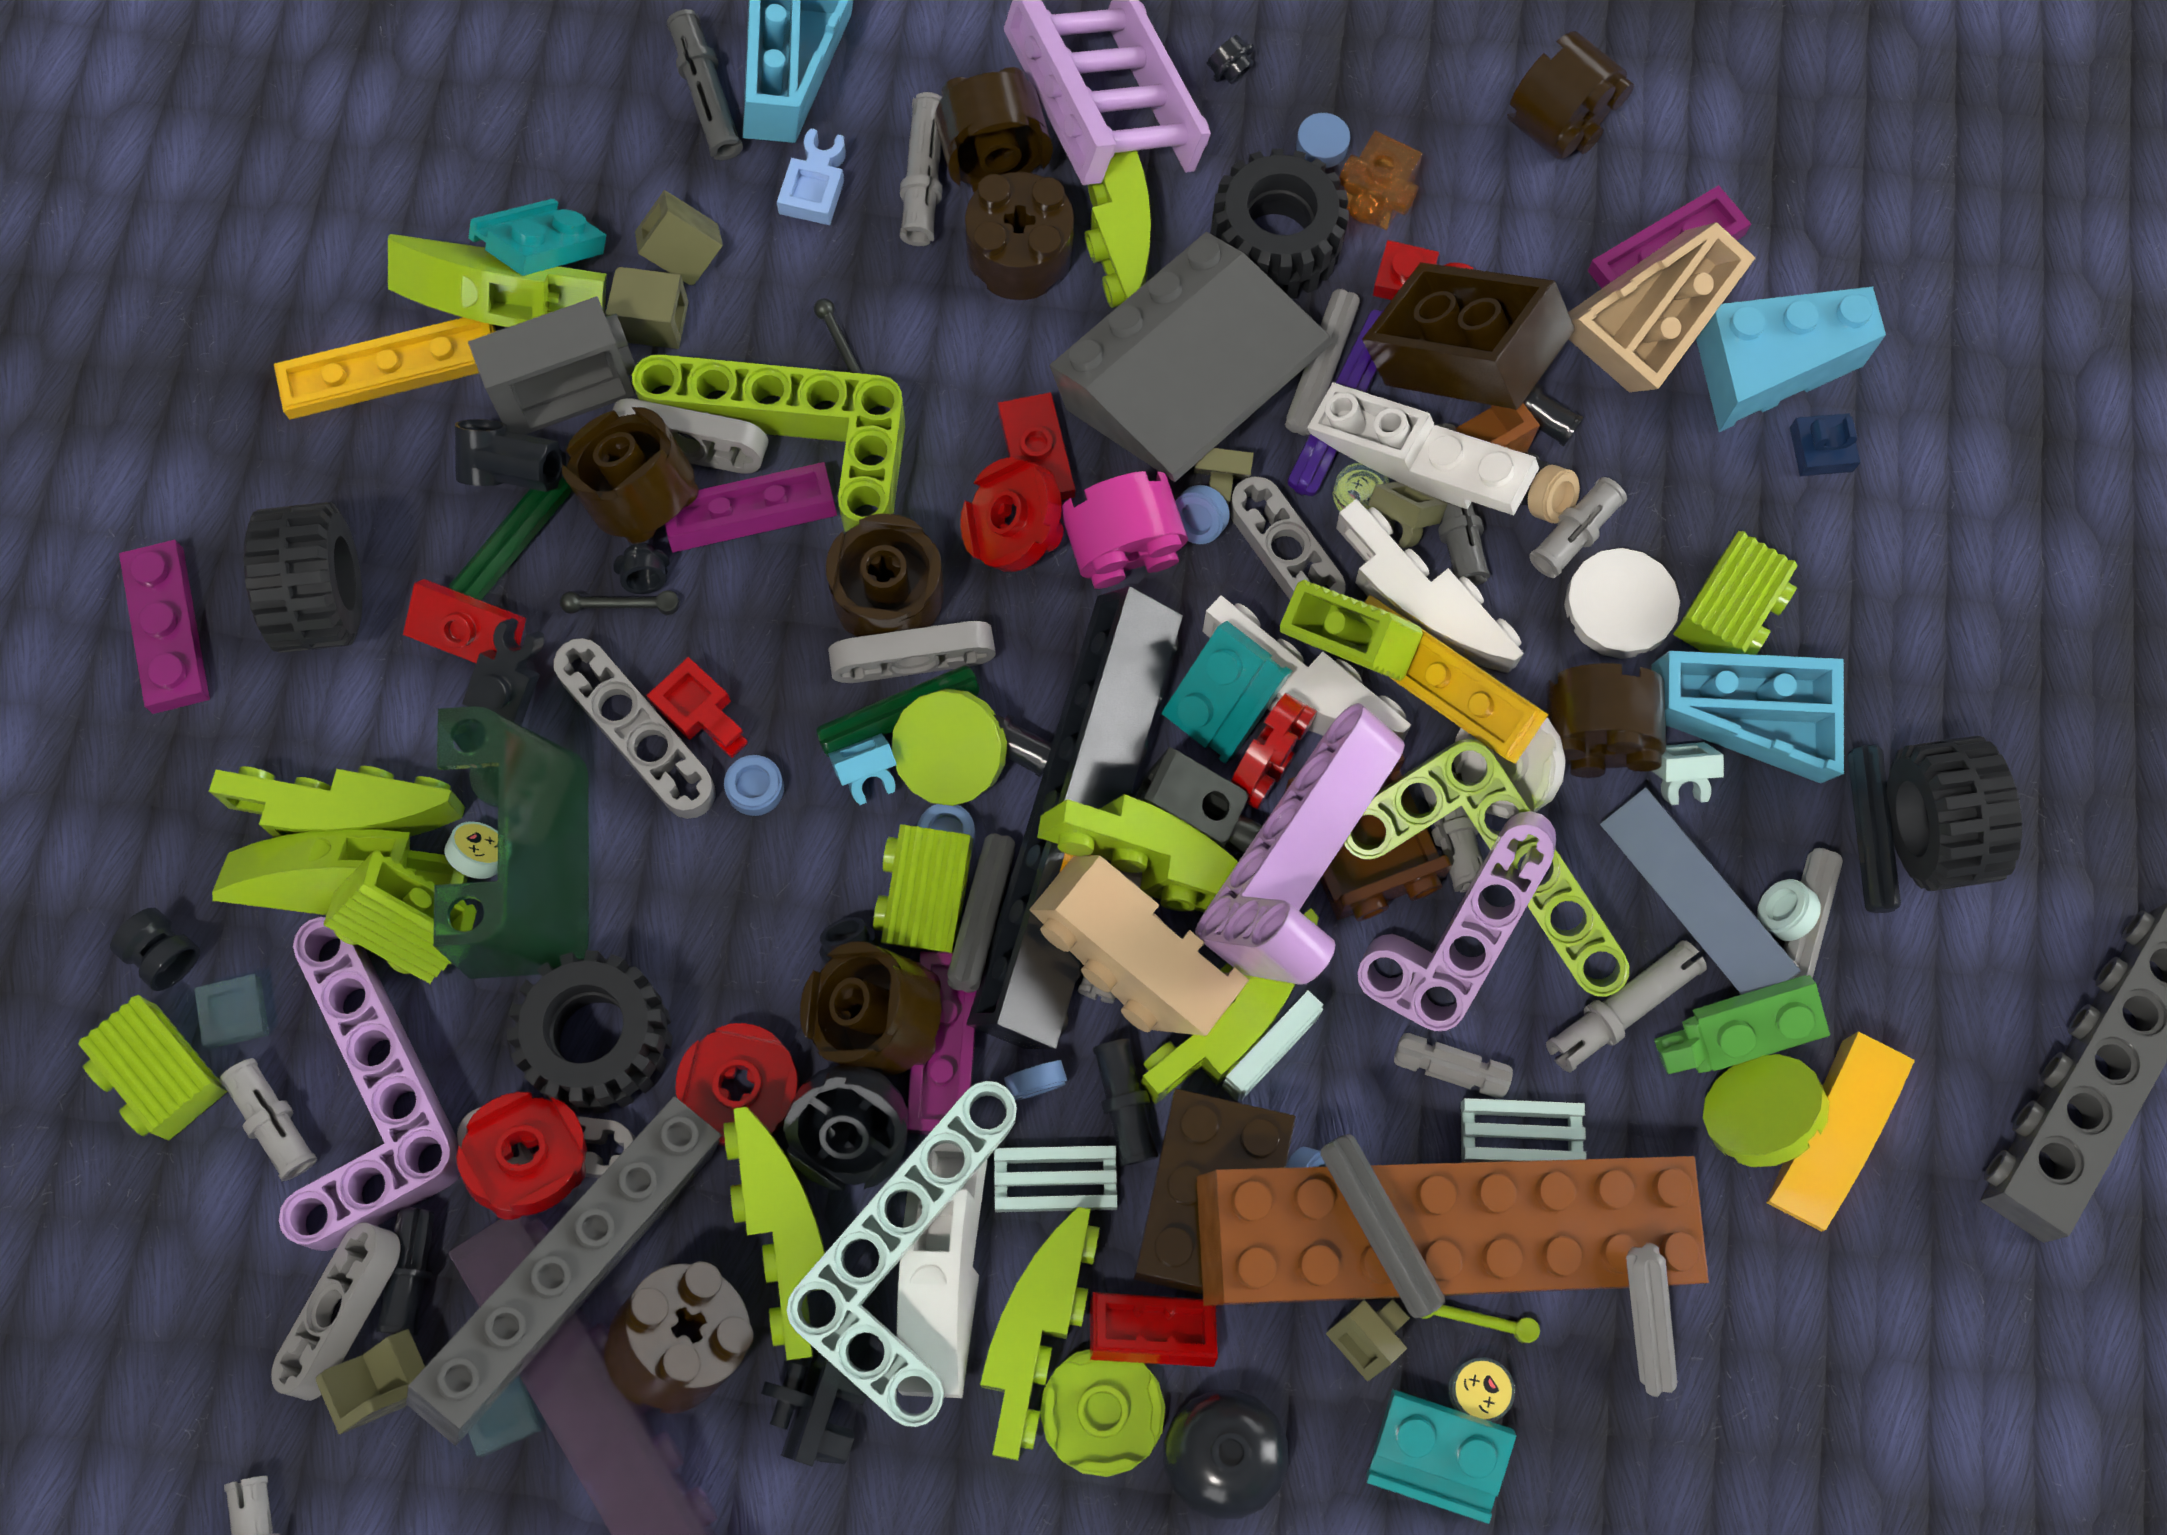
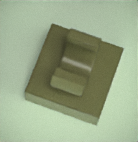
M1213 448L1195 464L1194 474L1210 475L1209 487L1218 491L1229 505L1233 478L1244 480L1251 476L1254 453Z
M1391 482L1375 485L1368 506L1374 507L1382 513L1390 524L1392 531L1396 521L1401 524L1403 534L1398 546L1408 548L1415 546L1420 541L1423 532L1422 527L1441 523L1448 503L1402 483Z
M1393 1299L1377 1312L1363 1300L1325 1334L1368 1382L1391 1365L1407 1349L1394 1333L1408 1321L1409 1317Z

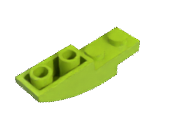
M1137 150L1115 153L1109 162L1102 183L1088 185L1093 207L1091 230L1085 231V241L1092 262L1101 261L1106 276L1102 277V284L1107 302L1111 308L1122 304L1142 287L1147 279L1151 218L1145 175Z
M390 234L388 237V289L428 307L488 324L511 327L598 296L605 314L606 273L557 266L522 276L487 252L485 247Z
M242 766L239 768L238 773L216 769L209 788V792L227 808L262 815L259 825L274 838L309 831L351 829L410 832L411 837L459 820L463 817L465 806L450 790L451 786L441 780L418 776L415 778L414 783L395 780L392 773L371 766H360L358 773L336 769L332 786L306 777H297L294 784L275 781L273 774L253 767Z
M1125 794L1100 809L1066 799L1042 814L1040 818L1037 838L1057 843L1058 849L1069 855H1100L1104 859L1111 860V865L1117 870L1129 873L1142 872L1140 889L1148 896L1161 899L1160 904L1163 907L1175 911L1197 910L1204 913L1238 863L1232 855L1188 823L1154 805Z
M378 829L309 831L267 839L229 852L212 891L213 901L327 915L334 892L373 851L379 850L383 857H391L394 863H401L404 869H412L415 875H422L425 881H433L435 887H443L446 893L453 892L456 899L463 897L468 876L454 869L445 855L410 850V832Z
M1311 908L1303 915L1317 926L1319 917ZM1227 963L1220 971L1222 973H1229L1233 967ZM1244 975L1249 981L1206 1036L1192 1035L1178 1048L1169 1041L1144 1062L1143 1065L1147 1068L1148 1072L1142 1077L1141 1088L1147 1090L1148 1096L1156 1105L1200 1068L1205 1071L1217 1086L1265 1036L1279 1016L1295 984Z
M734 1108L735 1122L724 1123L727 1159H739L742 1184L730 1186L734 1223L746 1222L747 1235L773 1232L774 1243L762 1245L766 1283L778 1281L781 1307L769 1308L773 1346L785 1345L787 1360L812 1357L813 1346L797 1333L790 1324L787 1305L793 1290L825 1254L816 1216L795 1169L771 1132L750 1108ZM806 1295L802 1302L801 1311L805 1321L810 1324Z
M1078 1207L1054 1230L1034 1255L1017 1282L1000 1317L988 1351L980 1383L982 1388L1005 1392L993 1450V1456L1019 1461L1021 1448L1031 1450L1034 1448L1040 1411L1028 1409L1033 1383L1046 1384L1052 1347L1041 1345L1042 1335L1067 1339L1069 1325L1082 1327L1088 1289L1076 1287L1081 1262L1093 1264L1100 1229V1227L1088 1225L1091 1209Z

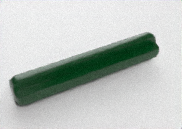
M562 476L558 488L548 492L529 489L447 588L482 600L569 496L571 487Z
M968 665L960 666L820 725L816 729L817 738L824 753L829 757V753L881 733L884 736L893 732L902 711L918 697L943 689L968 691L977 696L979 694L978 681Z

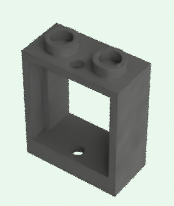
M598 296L468 341L484 387L501 421L506 424L507 432L526 435L613 404L618 400L635 396L628 375L633 373L636 365L628 347V342L617 314L605 317Z

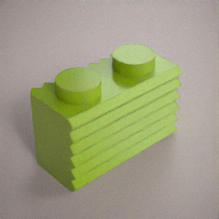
M1738 531L1721 555L1673 635L1701 652L1756 655L1771 632L1762 626L1770 611L1779 616L1797 589L1796 586L1788 582L1798 566L1795 560H1788L1783 554H1778L1775 549L1768 548L1765 543H1758L1755 537H1748L1746 532Z
M1305 579L1297 583L1280 624V632L1398 681L1405 677L1423 635L1420 626L1391 612L1376 608L1370 604L1368 605L1323 586L1321 587Z
M900 824L898 838H887L883 857V871L892 873L889 896H878L873 920V930L883 931L881 943L953 954L960 930L974 841L971 835Z
M379 850L373 851L334 892L323 925L333 930L336 936L343 942L350 945H360L382 957L397 972L403 974L411 973L431 984L434 977H438L441 970L444 971L446 966L451 964L453 959L466 949L477 910L473 904L466 905L463 898L456 899L453 892L446 893L443 887H435L433 881H425L422 875H415L412 869H404L401 863H394L391 857H383Z
M140 995L131 997L128 1003L121 1005L119 1011L112 1013L109 1019L102 1021L98 1028L91 1030L89 1035L81 1038L78 1043L90 1058L83 1065L85 1072L104 1091L109 1092L114 1088L126 1102L119 1109L121 1116L133 1130L143 1137L150 1132L168 1141L171 1140L228 1092L156 1004Z

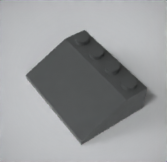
M1205 232L1049 366L1067 411L1157 471L1164 472L1169 479L1176 482L1328 348L1332 342L1330 336L1243 252Z

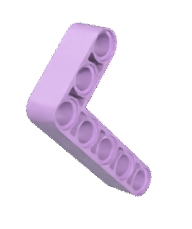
M1357 703L1345 709L1328 728L1197 924L1195 935L1205 942L1204 944L1243 975L1299 985L1306 984L1315 979L1329 964L1334 954L1335 941L1299 910L1399 761L1404 750V741L1362 704Z
M325 917L309 920L300 927L294 938V953L384 1144L295 1191L283 1203L279 1214V1224L281 1231L287 1239L299 1245L320 1251L337 1248L346 1233L356 1224L366 1222L378 1226L396 1216L400 1209L413 1207L448 1188L460 1177L456 1159L459 1145L457 1137L365 948L360 945H350L340 940V948L337 954L328 961H319V953L323 945L330 940L339 939L333 930L323 925ZM364 989L365 999L361 1007L355 1012L344 1014L343 1005L347 996L355 990ZM389 1040L391 1047L386 1060L378 1065L369 1066L368 1054L372 1046L379 1041ZM415 1092L416 1104L412 1112L404 1118L394 1119L393 1105L397 1098L403 1093ZM440 1144L442 1157L438 1166L430 1172L421 1173L418 1167L420 1154L428 1146ZM382 1174L385 1180L384 1192L375 1202L365 1204L362 1197L363 1186L372 1176ZM324 1204L328 1213L327 1222L318 1233L309 1235L306 1229L307 1216L316 1206Z

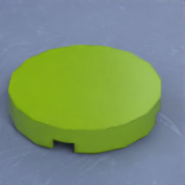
M943 689L918 697L902 711L893 729L892 753L897 764L895 766L898 775L913 793L930 803L954 806L976 799L996 783L1006 762L1007 740L1003 728L1000 729L998 721L993 716L995 715L994 711L987 702L968 691Z
M1780 1054L1763 1055L1759 1058L1733 1065L1715 1080L1705 1097L1703 1120L1711 1140L1724 1155L1726 1153L1728 1156L1734 1157L1738 1163L1749 1167L1777 1166L1799 1157L1809 1149L1808 1141L1814 1137L1817 1130L1821 1135L1828 1122L1829 1100L1816 1073L1801 1060Z
M1090 1349L1073 1354L1055 1369L1043 1390L1040 1418L1046 1441L1062 1462L1082 1474L1108 1477L1132 1470L1151 1454L1163 1432L1165 1404L1159 1382L1144 1363L1090 1360Z

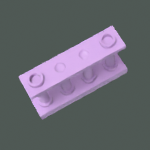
M1012 0L1003 30L1030 83L1035 87L1039 101L1082 185L1102 183L1110 160L1115 153L1172 146L1184 171H1195L1204 148L1208 144L1211 132L1209 131L1206 119L1201 116L1152 26L1144 5L1139 0H1111L1107 10L1051 14L1045 8L1042 0ZM1110 31L1119 48L1071 52L1069 48H1066L1060 36ZM1131 69L1139 86L1091 91L1085 85L1080 74ZM1151 107L1160 126L1112 131L1106 125L1100 113Z

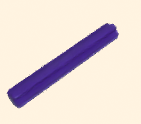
M1373 310L1369 313L1335 381L1336 384L1367 392L1377 372V368L1362 338L1383 311ZM1309 434L1288 477V485L1298 495L1314 496L1318 492L1338 451L1312 434Z

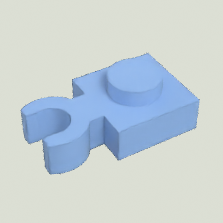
M810 129L804 138L807 160L791 158L777 200L778 212L781 215L830 225L844 183L843 169L837 168L843 163L846 156L844 137L837 135L832 148L820 150L818 149L817 130Z

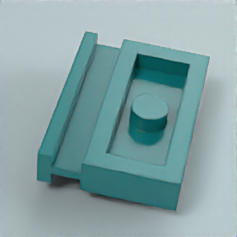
M549 199L472 218L468 239L473 242L483 240L486 242L485 250L520 275L525 276L601 255L604 253L607 235L587 222L582 214L572 210H558V202L554 199Z
M1225 621L1216 628L1161 714L1204 748L1211 747L1221 755L1219 759L1226 764L1238 753L1293 671L1287 666L1282 668L1271 659L1272 655L1230 622Z
M1392 1389L1374 1447V1455L1366 1473V1481L1368 1484L1489 1524L1492 1516L1491 1510L1501 1488L1516 1439V1433L1514 1429Z

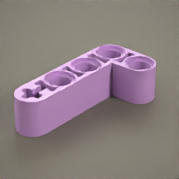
M1532 811L1520 812L1506 822L1433 953L1404 937L1394 934L1382 935L1374 939L1367 947L1358 969V982L1363 992L1373 1000L1424 1028L1433 1031H1447L1456 1027L1466 1014L1551 865L1556 846V832L1552 823L1542 814ZM1528 834L1534 835L1538 838L1537 847L1531 848L1527 852L1519 871L1511 865L1515 858L1518 841L1526 839ZM1499 884L1508 888L1515 900L1506 907H1495L1485 901L1482 890L1490 885ZM1462 936L1477 938L1482 942L1485 952L1477 957L1463 956L1456 950L1454 941ZM1383 957L1394 959L1402 968L1403 974L1396 978L1384 977L1376 971L1373 961ZM1441 986L1447 988L1454 994L1456 1002L1446 1007L1435 1005L1428 999L1426 991L1432 987Z

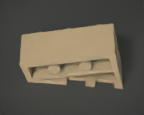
M1717 222L1685 230L1569 311L1568 314L1575 328L1569 340L1628 392L1659 389L1756 257Z
M1100 855L1073 856L1029 909L1044 924L1040 928L1044 937L1060 950L1065 952L1071 951L1084 965L1081 969L1084 977L1098 989L1104 992H1111L1124 1005L1121 1009L1123 1016L1138 1029L1144 1032L1155 1030L1206 1036L1249 979L1235 967L1229 973H1222L1197 952L1205 942L1190 930L1183 938L1174 933L1154 913L1159 904Z

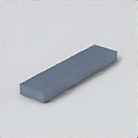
M1646 787L1600 824L1741 995L1790 980L1801 972L1794 961Z

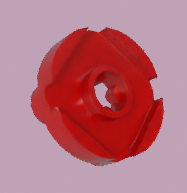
M1007 457L987 466L973 483L980 486L974 495L973 502L964 501L960 518L962 539L967 551L974 558L982 560L985 565L1005 572L1020 571L1037 562L1045 551H1053L1060 544L1063 537V526L1060 522L1062 511L1060 491L1050 470L1022 459ZM1014 503L1016 506L1015 518L1010 525L1005 524V518L1011 514V507Z
M1285 693L1264 721L1267 724L1258 739H1253L1231 780L1233 784L1244 789L1249 794L1246 803L1256 809L1261 807L1274 783H1278L1287 771L1295 756V753L1291 750L1297 739L1301 740L1318 712L1288 693Z
M745 1023L724 1025L715 1029L717 1032L707 1035L700 1042L697 1040L688 1048L679 1064L675 1085L677 1098L722 1135L718 1143L719 1145L725 1146L724 1123L735 1122L734 1108H750L775 1137L784 1125L787 1111L800 1087L799 1075L790 1052L773 1033L759 1026ZM738 1070L748 1071L747 1080L754 1084L751 1094H743L740 1101H731L730 1092L722 1088L724 1078H735Z
M514 1092L493 1099L473 1114L466 1125L468 1132L462 1140L461 1148L458 1145L456 1159L465 1187L475 1201L481 1206L493 1210L495 1215L501 1219L515 1220L523 1215L536 1214L553 1207L566 1198L573 1188L582 1183L586 1175V1141L577 1116L564 1102L552 1097V1102L544 1098H533L531 1092ZM523 1142L527 1148L539 1146V1151L533 1155V1160L522 1165L507 1162L513 1157L511 1147L515 1144Z

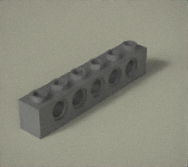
M2167 903L2150 912L2141 910L2128 923L2122 934V939L2128 942L2120 957L2112 958L2099 973L2095 986L2101 990L2092 1005H2085L2072 1020L2068 1033L2073 1036V1039L2065 1053L2059 1052L2045 1067L2040 1081L2046 1084L2038 1100L2036 1102L2034 1100L2030 1101L2018 1114L2012 1126V1130L2018 1133L2008 1151L2002 1150L1997 1154L1984 1174V1180L1989 1182V1185L1980 1201L2043 1243L2070 1236L2167 1062ZM2150 961L2154 962L2161 969L2163 982L2152 973ZM2123 1007L2128 1009L2135 1017L2136 1030L2126 1023L2123 1017ZM2095 1055L2100 1056L2107 1063L2110 1071L2109 1079L2098 1071L2095 1064ZM2068 1102L2073 1104L2081 1113V1128L2077 1127L2070 1120L2067 1113ZM2040 1151L2047 1154L2054 1164L2055 1173L2053 1178L2047 1176L2040 1167Z
M674 1096L408 1385L406 1404L456 1446L710 1161L722 1135Z

